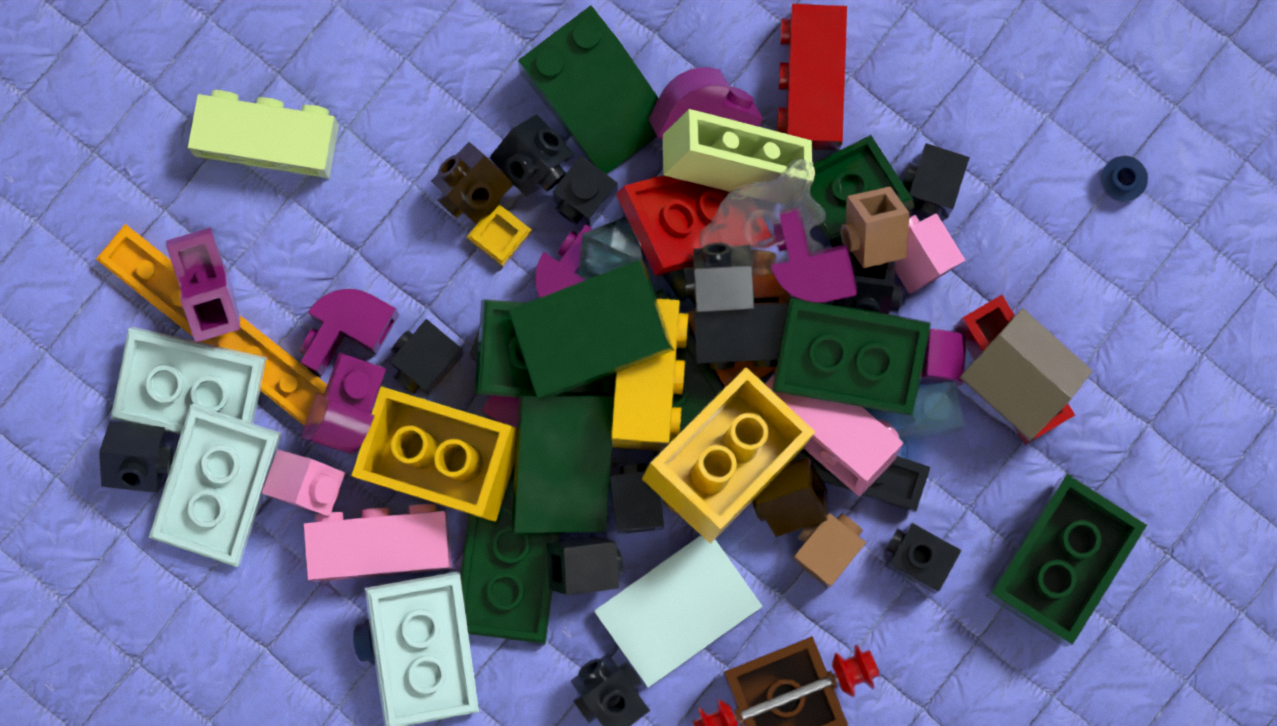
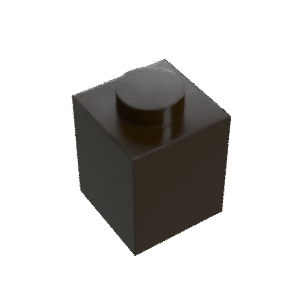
M809 457L789 463L752 501L753 508L758 519L761 522L766 521L775 537L827 521L828 489Z

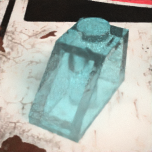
M955 381L918 387L913 416L864 408L875 419H883L892 425L902 442L957 433L964 427Z

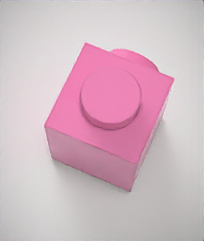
M937 213L922 221H919L916 215L909 218L907 256L905 259L895 261V272L909 294L936 281L966 261Z
M277 449L262 494L330 517L334 503L339 496L345 472L313 459Z

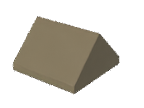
M1022 308L959 378L1023 436L1031 441L1074 397L1093 370Z

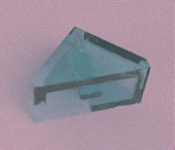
M626 216L582 234L578 276L587 280L639 259L642 260L640 244Z

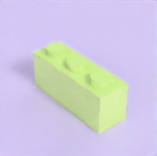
M212 90L211 96L197 95L188 149L194 157L330 178L339 124L335 116L329 115L328 109L315 105H302L301 111L283 108L284 103L282 101L265 97H258L256 103L239 101V95L223 90Z
M689 109L663 133V175L786 205L813 182L812 140Z

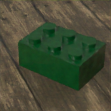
M1066 474L1056 482L985 596L1064 647L1073 645L1146 529L1147 524Z

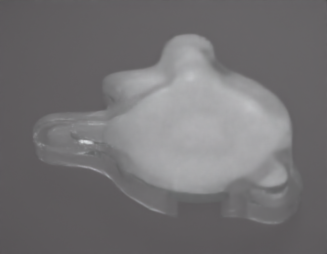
M796 159L789 164L782 174L774 179L751 182L737 187L720 204L712 222L701 231L699 236L700 247L703 248L711 243H726L730 246L750 245L752 275L764 276L774 274L771 267L772 262L788 258L787 250L778 251L773 224L780 223L779 214L781 211L800 207L810 252L827 249L813 240L809 234L811 228L823 223L826 217L825 210L810 195V187L815 176L813 165L805 159Z

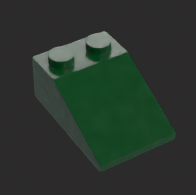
M592 5L518 60L520 74L586 158L607 175L658 138L649 121V117L659 97L621 42Z

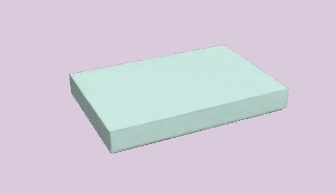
M136 327L128 328L111 419L133 424L165 427V431L181 435L189 407L195 404L254 424L267 357L202 342L195 343L193 340Z
M195 404L190 405L149 538L238 567L243 558L262 497V490L282 433Z
M699 536L594 612L649 688L763 606L718 542L714 540L710 544L703 536Z
M452 572L364 588L384 726H408L479 712L460 574Z

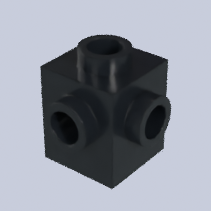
M536 114L511 129L489 158L527 198L541 188L548 192L558 185L566 175L563 167L574 153L566 146L561 137L551 130Z
M849 253L857 286V294L833 300V304L885 314L890 312L898 313L902 286L894 285L895 261L863 268L854 254Z
M609 653L601 659H593L586 663L579 670L578 676L571 680V683L580 694L573 702L589 724L597 718L602 726H631L650 712L647 705L636 692V689L642 685V682L627 662L618 667Z

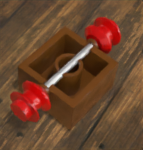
M811 636L724 671V678L736 705L734 709L735 714L730 705L719 699L717 700V711L707 714L699 707L700 718L692 720L694 726H738L737 723L740 726H848L834 690L838 688L837 683L842 692L853 698L855 697V687L859 684L865 683L872 690L875 689L872 679L879 677L880 674L870 650L861 652L857 644L854 645V655L847 659H844L837 652L834 653L831 664L833 672L832 670L826 671L814 638Z

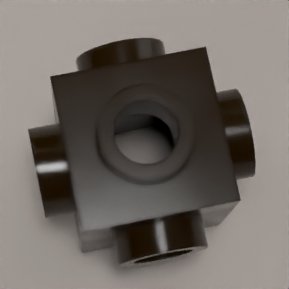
M470 142L456 155L447 158L439 167L438 174L431 180L443 193L437 201L456 219L464 213L475 224L483 217L494 212L500 203V199L514 185L501 170Z

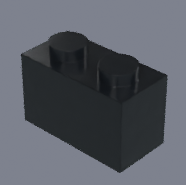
M788 295L753 296V309L697 312L695 299L694 323L697 363H707V368L713 370L734 368L735 362L754 361V366L776 367L788 306Z

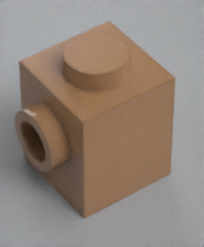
M891 187L847 196L846 224L841 226V238L843 245L847 244L848 251H852L863 268L883 265L888 262L905 259L907 256L910 213Z
M829 513L827 521L805 527L797 537L804 545L792 560L826 588H830L866 544L859 537L863 530L846 515L841 513L838 518H835Z

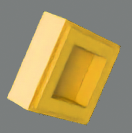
M499 204L494 212L479 221L467 236V239L504 268L530 236L532 230Z

